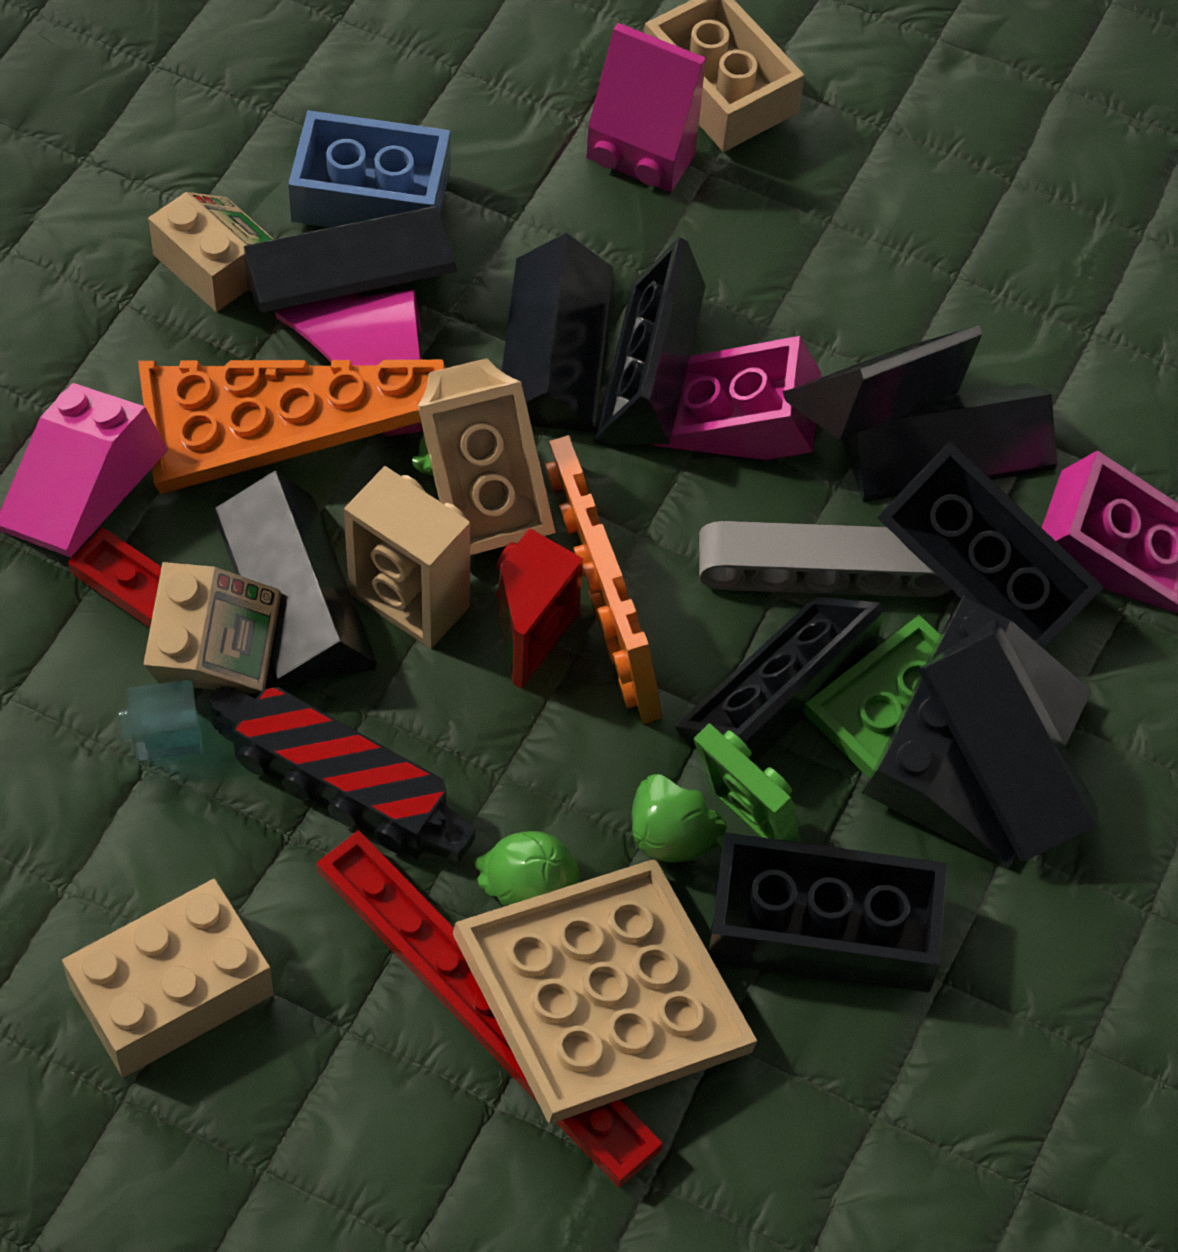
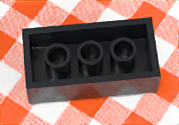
M725 832L719 862L708 953L714 963L930 993L940 965L948 863Z

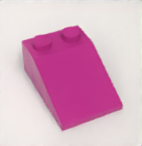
M617 23L613 29L588 125L586 158L597 162L602 167L612 168L639 179L646 185L656 186L672 193L696 154L706 58Z
M800 336L690 356L670 443L653 444V446L762 460L813 452L816 423L788 404L782 391L820 378L822 372Z
M72 383L58 396L37 423L0 510V531L71 558L168 451L146 407Z
M1098 450L1063 469L1042 529L1104 586L1103 589L1178 613V503Z

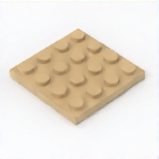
M656 858L455 923L453 936L548 1124L752 1053L756 1046V1037Z

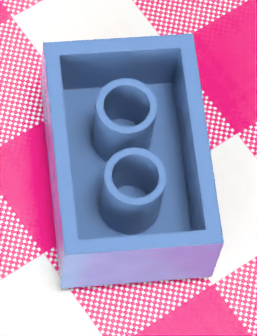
M307 110L288 183L291 222L332 228L438 206L439 213L441 214L451 169V130Z

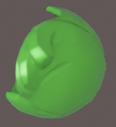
M661 774L648 776L646 780L641 782L636 791L631 815L633 839L636 846L648 857L656 858L659 861L680 863L696 860L716 847L722 848L727 823L716 810L707 809L701 791L681 788Z
M525 831L508 835L501 839L489 852L474 860L476 869L481 872L477 879L480 888L485 889V893L489 896H497L504 907L580 882L579 866L567 846L558 837L545 832Z

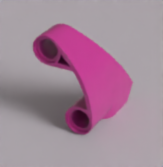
M414 289L363 297L353 293L282 308L275 312L276 319L307 339L330 362L332 360H351L354 366L378 365L383 360H421L418 334L421 333ZM422 422L384 433L386 437L424 431Z

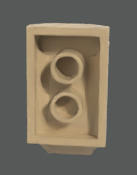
M488 358L430 372L424 395L418 404L439 501L442 504L449 503L456 506L463 512L467 520L470 521V555L507 546L511 542L518 543L529 528L543 536L556 533L521 381L500 371Z

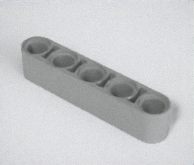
M718 521L705 525L699 532V578L702 584L712 589L902 597H937L951 591V588L887 527Z

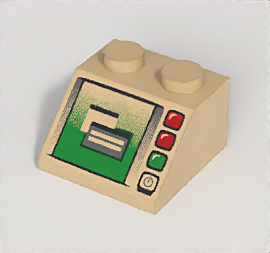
M185 192L148 217L153 255L215 312H218L248 291L244 246L274 240L227 197Z
M163 562L143 665L160 685L212 690L229 685L230 688L234 687L235 691L240 690L243 693L260 694L262 690H265L281 591L217 567Z

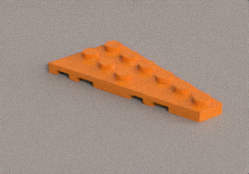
M181 360L179 366H158L155 361H138L143 404L168 449L152 468L154 485L160 494L419 423L421 418L418 404L424 395L428 375L430 372L445 369L446 366L443 360H383L378 365L354 366L351 360H332L331 366H308L306 360H230L225 366H201L198 360Z
M568 435L551 440L549 443L553 461L545 463L546 471L553 492L562 490L564 492L567 503L559 505L567 534L578 533L581 545L573 547L574 553L583 558L582 577L585 576L589 587L588 594L596 619L601 622L604 631L603 638L612 664L615 663L627 709L637 706L643 725L663 719L649 643L644 631L641 632L636 609L632 599L628 597L621 570L604 526L600 524L596 505L592 495L588 492L584 474L570 437Z

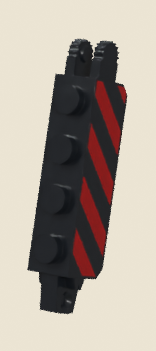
M229 685L227 687L221 686V688H216V691L211 692L212 696L209 697V707L212 711L211 720L214 730H218L219 734L223 733L224 737L233 741L235 756L239 763L248 771L256 775L266 773L282 782L284 788L294 797L303 801L312 799L328 808L329 813L340 823L349 827L358 825L372 833L384 848L394 853L403 851L418 859L421 853L426 850L458 863L475 840V827L447 807L444 781L439 776L279 687L262 690L256 699L240 690L235 691V688H230Z

